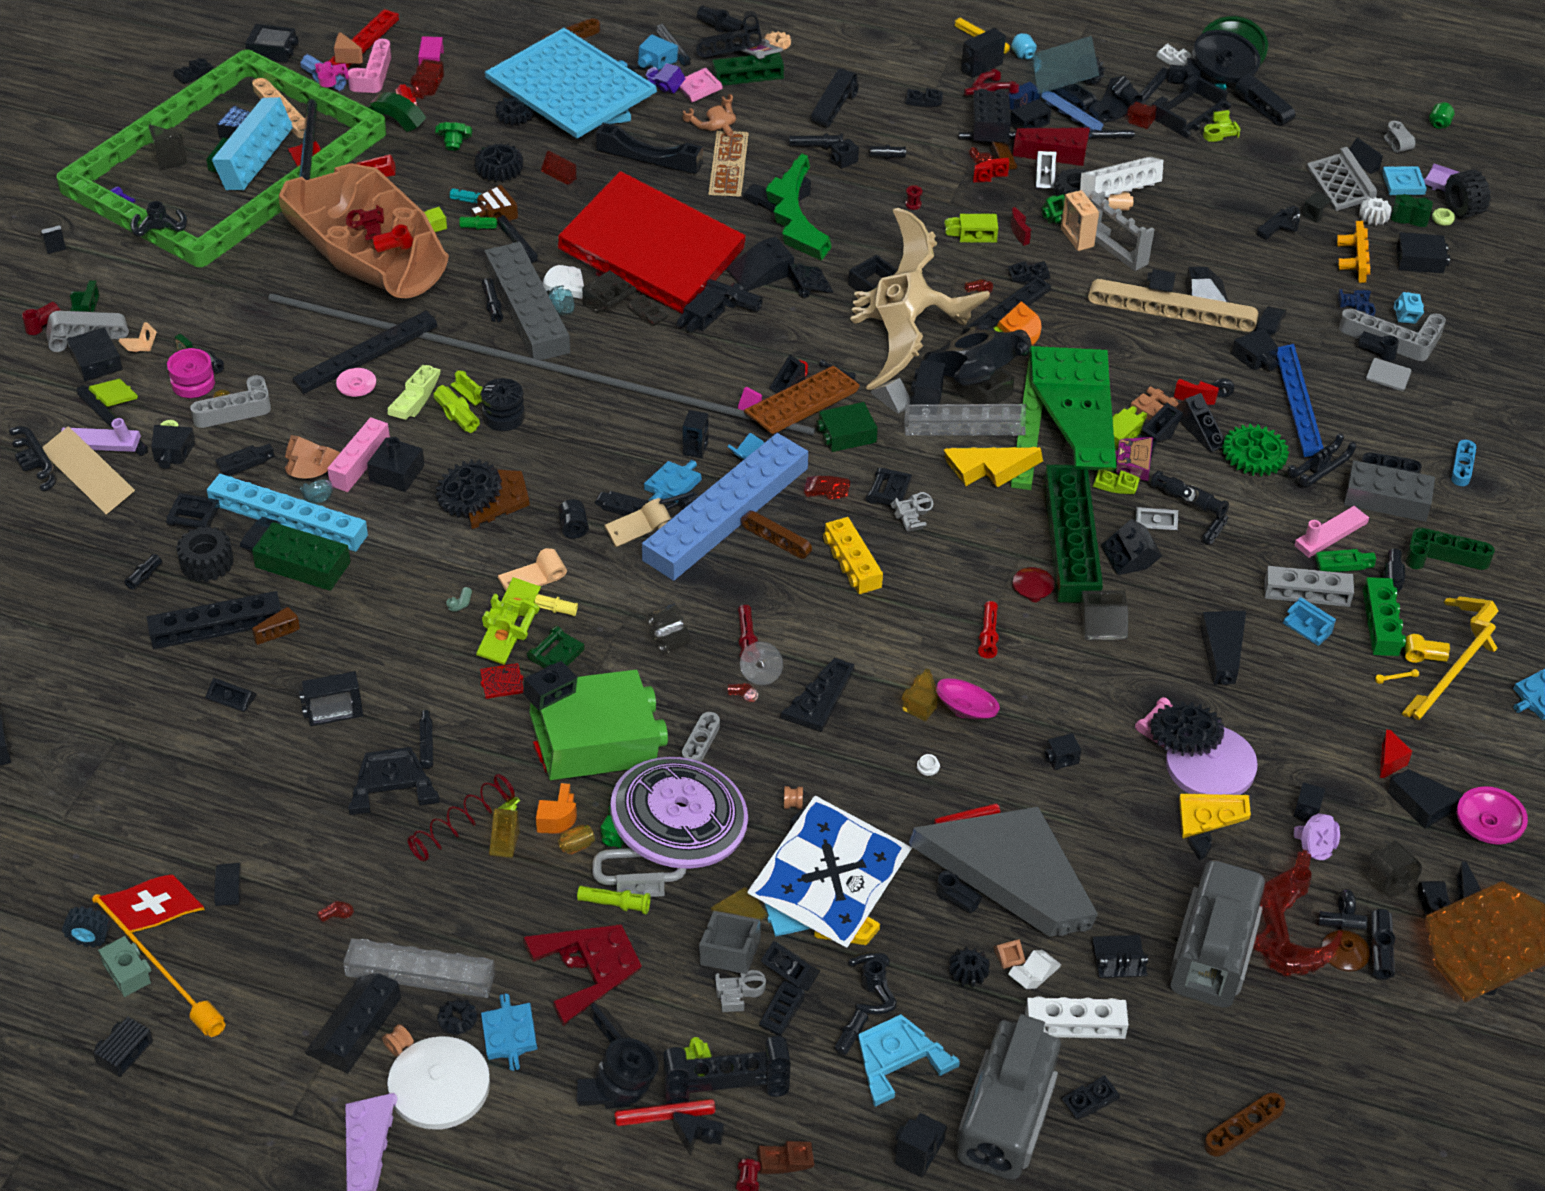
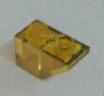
M927 668L921 675L918 674L916 676L913 686L910 689L907 688L902 696L904 701L903 711L924 721H927L935 711L938 702L936 685L931 671Z

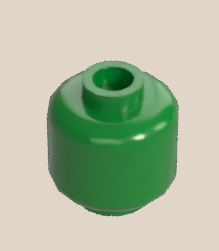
M1437 103L1429 115V122L1437 129L1447 128L1453 120L1455 111L1449 103Z

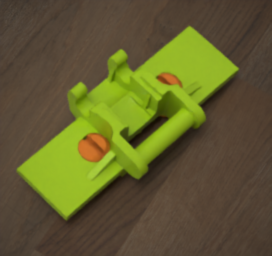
M513 577L501 602L498 600L499 596L497 594L493 595L491 599L492 608L490 612L485 611L482 617L483 626L488 630L476 653L477 656L503 665L506 664L517 639L525 640L527 638V630L534 615L538 614L540 607L534 602L541 586ZM518 616H524L520 627L516 626L515 622Z

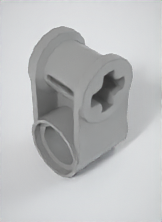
M1390 121L1388 123V132L1384 135V140L1393 151L1399 153L1414 149L1415 139L1404 125L1398 121Z

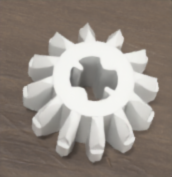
M1367 198L1361 204L1359 217L1362 218L1363 222H1368V225H1383L1390 218L1391 206L1388 205V201H1383L1382 198Z

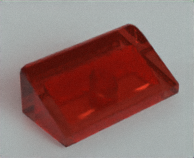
M549 150L546 152L541 169L543 173L566 185L577 179L576 164Z

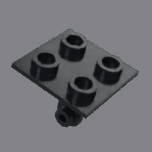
M788 264L791 268L789 277L801 297L807 298L811 290L834 292L820 268L804 266L802 264Z
M1140 935L1092 937L1099 978L1147 976L1146 964H1148V956L1143 954Z

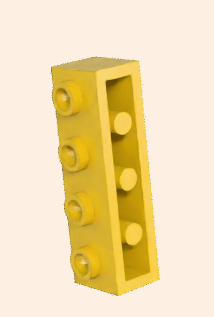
M849 517L825 523L824 542L826 545L829 544L833 557L838 559L842 572L846 573L849 578L851 587H855L858 594L882 588L883 572Z

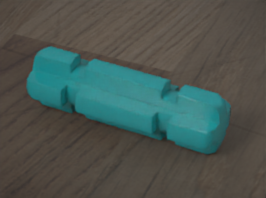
M452 188L450 199H459V201L470 203L475 201L478 204L477 197L483 193L476 194V192L459 191V189Z

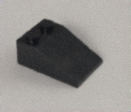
M774 236L758 242L728 266L727 272L738 284L744 287L745 291H750L789 277L791 268L788 264H794V256Z

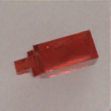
M428 59L422 60L421 64L417 66L415 75L411 78L413 97L423 99L425 95H435L445 76L443 62Z

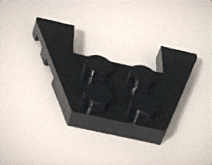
M406 747L365 753L358 774L359 779L356 787H354L353 798L348 808L350 815L369 813V793L417 787L419 806L440 803L438 792L434 790L432 782L423 771V767L412 748Z

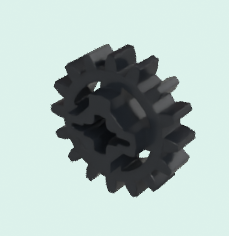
M509 96V99L503 98V102L498 101V105L495 106L496 117L499 118V121L504 120V124L509 122L512 126L513 124L520 125V122L527 123V120H531V116H534V110L516 97Z

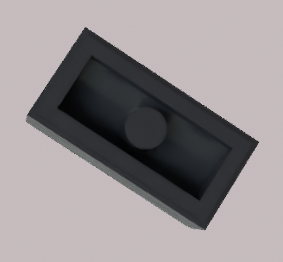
M1356 138L1349 150L1361 168L1369 174L1380 170L1383 155L1361 139Z
M213 677L205 698L245 712L256 698L257 693Z
M596 1003L591 1004V1019L610 1043L618 1038H630L606 1008Z

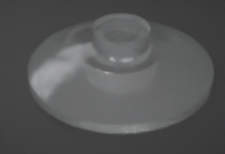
M755 642L743 651L740 658V668L744 677L751 683L768 685L780 676L783 669V659L778 649L772 644ZM757 661H761L763 663L762 668H758L756 666Z

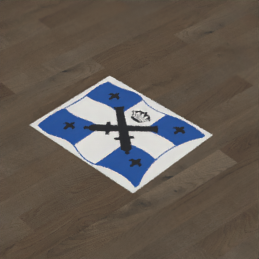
M814 796L747 893L837 943L848 947L912 847L825 800Z

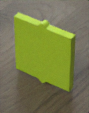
M121 379L89 386V390L96 396V399H99L107 407L131 401L138 397L131 390V387L127 386Z

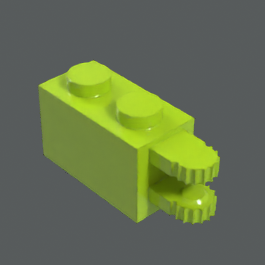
M960 214L959 218H948L945 220L946 234L948 236H959L960 242H997V214Z
M1132 406L1128 410L1124 408L1119 414L1113 416L1115 450L1119 449V440L1137 438L1138 435H1141V429L1143 428V422L1147 418V413L1142 412L1137 416V408Z

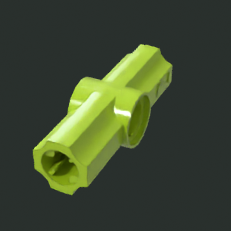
M444 385L437 387V390L433 393L434 399L443 407L446 417L450 421L455 420L465 432L472 433L476 431L480 422L469 409L467 401L463 397L458 398L449 387Z

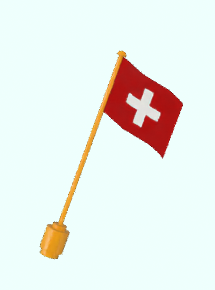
M173 874L153 878L116 893L104 896L94 895L92 901L102 907L193 1006L189 1015L191 1021L204 1035H209L210 1037L219 1035L225 1028L224 1017L209 1001L196 1003L132 934V932L158 926L184 914L205 910L203 905Z

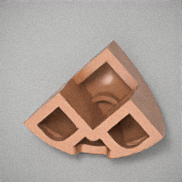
M291 435L285 455L289 459L285 467L286 472L290 476L304 479L320 476L328 471L327 468L340 452L329 447L320 446L299 436Z

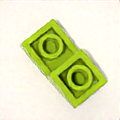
M1098 470L1093 487L1113 493L1135 494L1140 478L1122 470L1119 475L1107 470Z

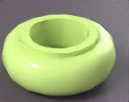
M1439 208L1432 213V219L1438 225L1448 226L1454 222L1455 215L1449 209Z

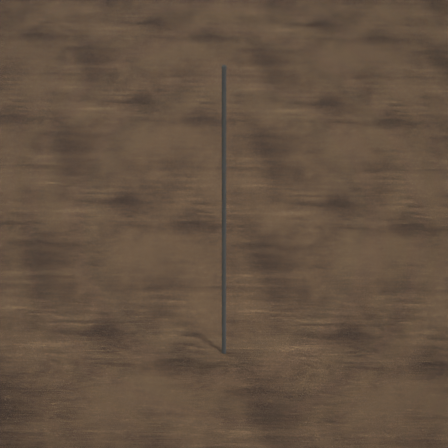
M270 294L268 298L272 302L385 330L397 325L275 294ZM429 332L417 337L756 421L744 413V410ZM797 423L784 428L812 436L815 433V428Z

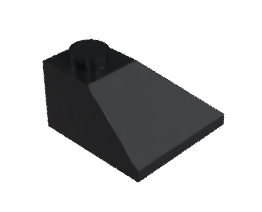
M1188 267L1185 283L1188 295L1229 302L1223 280L1208 267Z

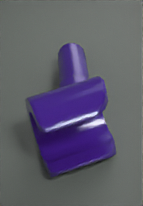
M117 186L110 190L120 197L135 203V199L125 195L120 187Z

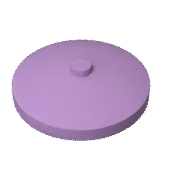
M1224 728V737L1221 745H1217L1216 750L1211 748L1210 753L1203 751L1202 756L1197 752L1194 753L1193 757L1189 753L1181 756L1180 751L1172 754L1173 749L1167 750L1166 767L1172 780L1189 794L1241 795L1250 788L1255 779L1257 758L1253 748L1243 737L1227 728Z

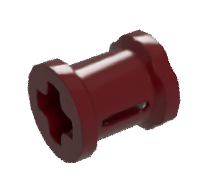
M916 185L909 186L906 189L908 197L905 201V206L908 209L917 210L921 207L920 196L922 195V188Z
M752 1159L742 1160L738 1163L740 1177L736 1183V1189L738 1191H759L757 1176L761 1170V1164Z

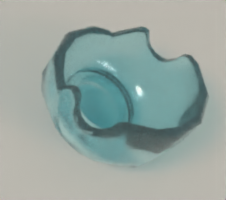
M564 285L553 287L549 293V297L559 315L572 313L575 306L571 291L569 289H562Z
M318 480L310 485L304 483L300 490L307 502L322 503L331 496L333 485L331 480Z

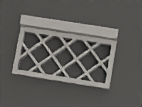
M1348 147L1341 148L1340 154L1307 163V169L1325 196L1332 199L1331 205L1335 211L1362 204L1367 198H1377V189ZM1339 161V162H1340V165L1337 166V165H1333V164H1331V163H1332V162ZM1316 167H1323V170L1320 171V170H1316V169H1314V168H1316ZM1327 169L1335 170V173L1333 174L1326 171ZM1339 172L1347 173V176L1345 177L1338 174ZM1322 177L1331 178L1329 182L1324 181ZM1334 180L1343 181L1341 185L1333 182ZM1346 183H1351V184H1354L1355 186H1354V187H1349V186H1345V185H1346ZM1334 188L1338 189L1337 193L1331 192L1329 189ZM1342 191L1351 192L1349 196L1340 194ZM1355 193L1362 195L1363 197L1356 198L1353 197V195ZM1337 199L1346 200L1345 202L1337 204L1336 202Z

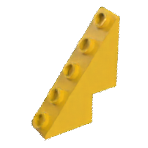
M1041 448L944 449L946 463L965 486L987 475L995 486L999 487L1043 462Z

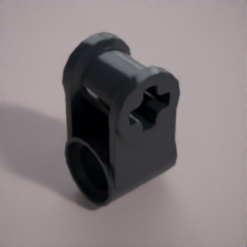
M1420 881L1418 884V896L1426 921L1434 926L1445 924L1447 920L1446 912L1449 911L1451 906L1445 881Z

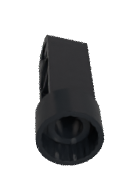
M1247 73L1238 81L1235 92L1275 125L1282 126L1295 119L1296 113L1293 107L1252 73Z

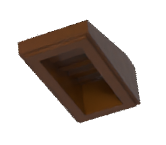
M286 607L252 628L255 643L259 645L299 630L298 616L289 607Z

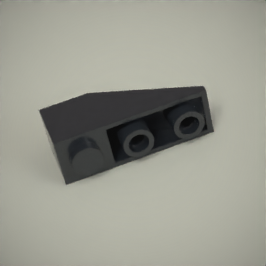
M1201 393L1186 398L1175 407L1183 412L1180 419L1182 424L1210 452L1222 449L1225 439Z

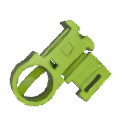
M1229 110L1214 112L1213 121L1217 122V124H1208L1204 127L1203 138L1205 140L1215 142L1223 140L1224 137L1237 136L1239 138L1241 129L1234 121L1232 125V121L1229 118Z

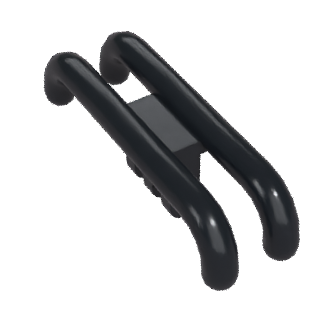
M16 426L9 430L10 435L23 434L26 436V438L15 439L12 445L14 447L27 446L29 448L16 453V460L23 471L40 466L42 471L37 473V479L43 480L48 478L47 482L40 485V490L43 492L48 491L57 481L51 460L28 427Z
M1339 433L1331 445H1327L1315 453L1313 458L1298 468L1290 465L1287 474L1290 478L1300 476V485L1308 487L1348 461L1355 452L1356 443L1350 442L1346 451L1331 462L1332 454L1340 448L1344 440V435ZM1309 469H1312L1316 472L1310 477H1308L1306 474H1303Z

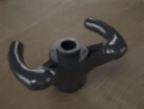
M152 201L148 204V208H146L147 217L141 225L137 226L141 219L139 214L134 215L130 224L131 231L135 236H144L150 229H162L164 227L180 232L185 230L187 226V217L181 209H177L176 215L180 218V222H177L166 213V208L162 202Z
M866 952L849 959L848 963L851 967L866 962L862 969V986L868 992L876 993L884 1003L877 1006L858 1003L856 1004V1010H861L871 1015L886 1014L893 1011L897 1006V1000L887 985L886 968L890 964L888 956L878 952Z

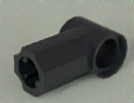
M1365 331L1362 333L1358 343L1360 348L1378 353L1379 357L1384 361L1396 359L1399 345L1397 337L1391 335L1381 337Z
M946 870L939 874L936 888L937 896L940 899L952 901L969 914L973 913L981 903L982 896L960 882L958 875H954L951 871Z

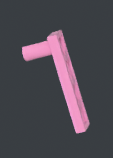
M1353 506L1322 525L1317 520L1309 521L1306 534L1296 539L1294 546L1310 558L1317 552L1366 525L1369 517Z

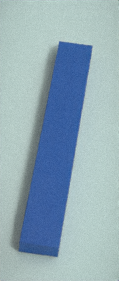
M1294 344L1278 347L1277 361L1303 456H1314L1315 453L1323 449V444Z

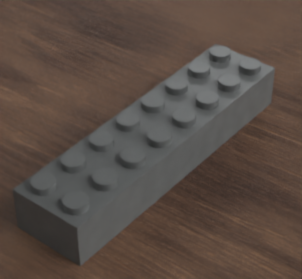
M521 242L484 250L486 269L491 279H493L494 285L530 357L544 360L570 353L569 334Z

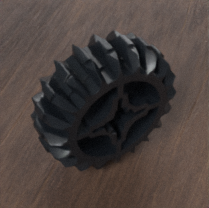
M503 143L488 144L487 147H482L481 150L477 151V155H475V169L478 176L488 179L489 182L492 180L496 183L497 181H510L511 178H516L517 175H520L521 170H523V157L520 150L516 149L515 146L510 147L509 144L503 145Z

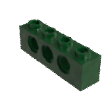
M780 53L764 55V58L760 59L754 55L712 60V75L722 86L784 79V63Z

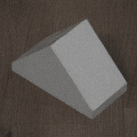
M1038 151L1035 171L1036 188L1054 189L1056 152Z
M900 378L887 381L871 390L872 395L897 414L910 407L911 399Z

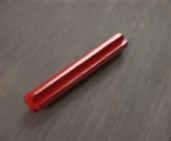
M713 1099L619 1110L615 1112V1122L617 1126L669 1120L673 1119L675 1111L693 1116L714 1114L715 1103Z

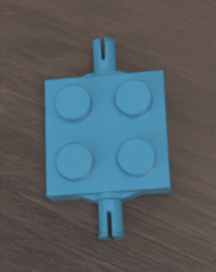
M690 460L685 466H680L670 461L665 463L644 483L645 490L654 494L649 498V501L656 498L666 499L691 491L702 480L701 474L693 471L697 463L694 460Z
M1545 669L1515 684L1513 689L1522 700L1514 705V710H1517V713L1529 708L1541 720L1545 719Z
M502 994L499 996L501 1008L481 1013L488 1060L500 1057L508 1058L509 1069L515 1071L514 1063L516 1070L520 1068L518 1056L525 1052L538 1050L530 1003L511 1006L510 995L505 994L504 1000Z

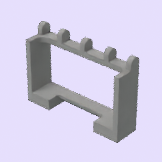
M1092 191L1089 200L1099 211L1095 241L1134 271L1149 264L1154 228H1138L1135 225L1134 219L1130 218L1127 220L1122 216L1120 209L1114 210L1109 206V201L1105 199V192L1097 193ZM1102 212L1138 237L1135 250L1129 252L1109 237L1111 229L1101 223Z

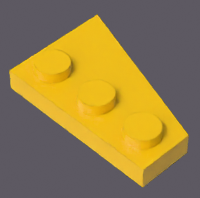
M1180 794L1179 796L1182 839L1249 820L1251 816L1249 795Z

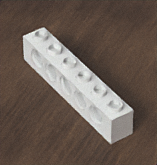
M1146 157L1081 173L1080 190L1088 198L1092 191L1097 193L1103 191L1105 192V197H1110V194H1121L1122 191L1130 192L1134 188L1141 189L1145 185L1153 186L1155 183L1162 181L1164 160Z

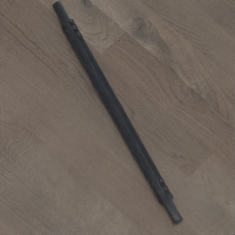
M310 98L306 107L299 177H303L305 180H309L311 175L317 102Z

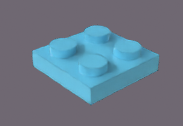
M1419 166L1383 167L1382 174L1389 195H1425L1427 188Z

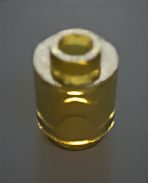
M579 825L561 833V839L558 840L561 850L571 855L591 846V843L595 842V836L589 825Z

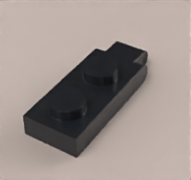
M609 491V493L600 492L595 500V504L601 506L604 511L623 516L642 509L646 503L650 502Z

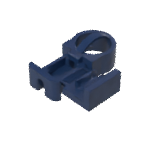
M1339 289L1338 299L1340 307L1352 306L1355 307V310L1364 311L1371 316H1375L1376 312L1374 304L1369 303L1371 291L1355 290L1353 294H1344L1343 290Z

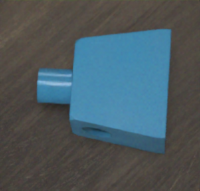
M650 35L639 47L638 64L643 68L652 65L658 70L662 69L666 63L672 64L677 61L678 46L657 36Z

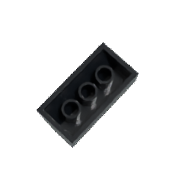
M378 972L359 977L307 1048L305 1054L348 1074L400 1001L399 982Z

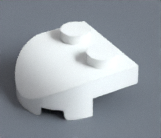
M554 266L546 273L542 282L545 290L554 294L553 297L557 300L563 301L565 295L584 298L585 289L581 269L576 267Z

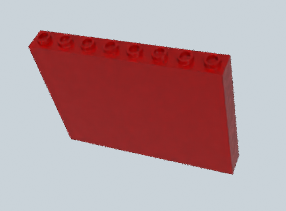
M620 171L559 234L558 249L683 314L684 307L705 290L708 280L716 281L744 249L746 235Z

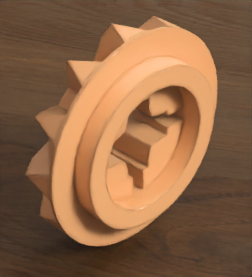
M771 32V34H766L764 38L769 40V44L781 47L783 50L791 45L790 36L786 35L785 32Z

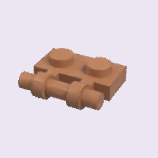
M1150 386L1147 394L1151 396L1149 397L1143 393L1131 402L1130 407H1136L1138 414L1142 412L1147 413L1146 419L1151 420L1163 407L1158 401L1164 404L1169 403L1174 407L1179 403L1175 398H1169L1164 395L1162 390L1154 389Z

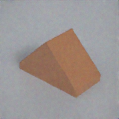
M338 33L334 46L336 62L363 63L361 47L343 33Z

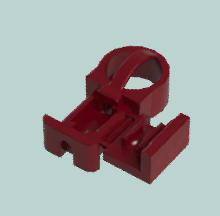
M376 205V209L368 211L363 209L352 210L347 214L346 224L354 230L364 228L367 230V235H365L366 241L372 243L373 237L381 234V224L384 223V210L382 207ZM359 214L360 220L353 221V218Z

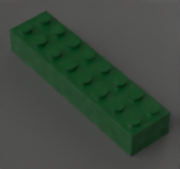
M1046 465L1044 487L1057 601L1100 603L1103 581L1088 470L1074 469V465Z

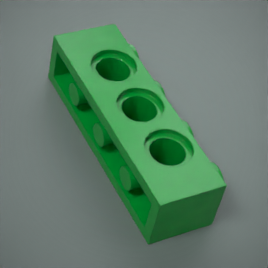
M1367 577L1363 596L1373 655L1399 656L1401 648L1405 647L1406 637L1402 635L1403 620L1399 619L1400 604L1396 602L1397 588L1394 587L1392 578Z

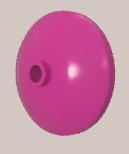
M947 678L940 680L936 686L940 700L960 718L973 720L989 719L998 714L1000 706L997 700L987 691L974 684Z
M1473 788L1463 794L1457 806V817L1462 827L1470 835L1486 843H1511L1520 838L1527 827L1528 816L1522 803L1512 794L1499 788Z

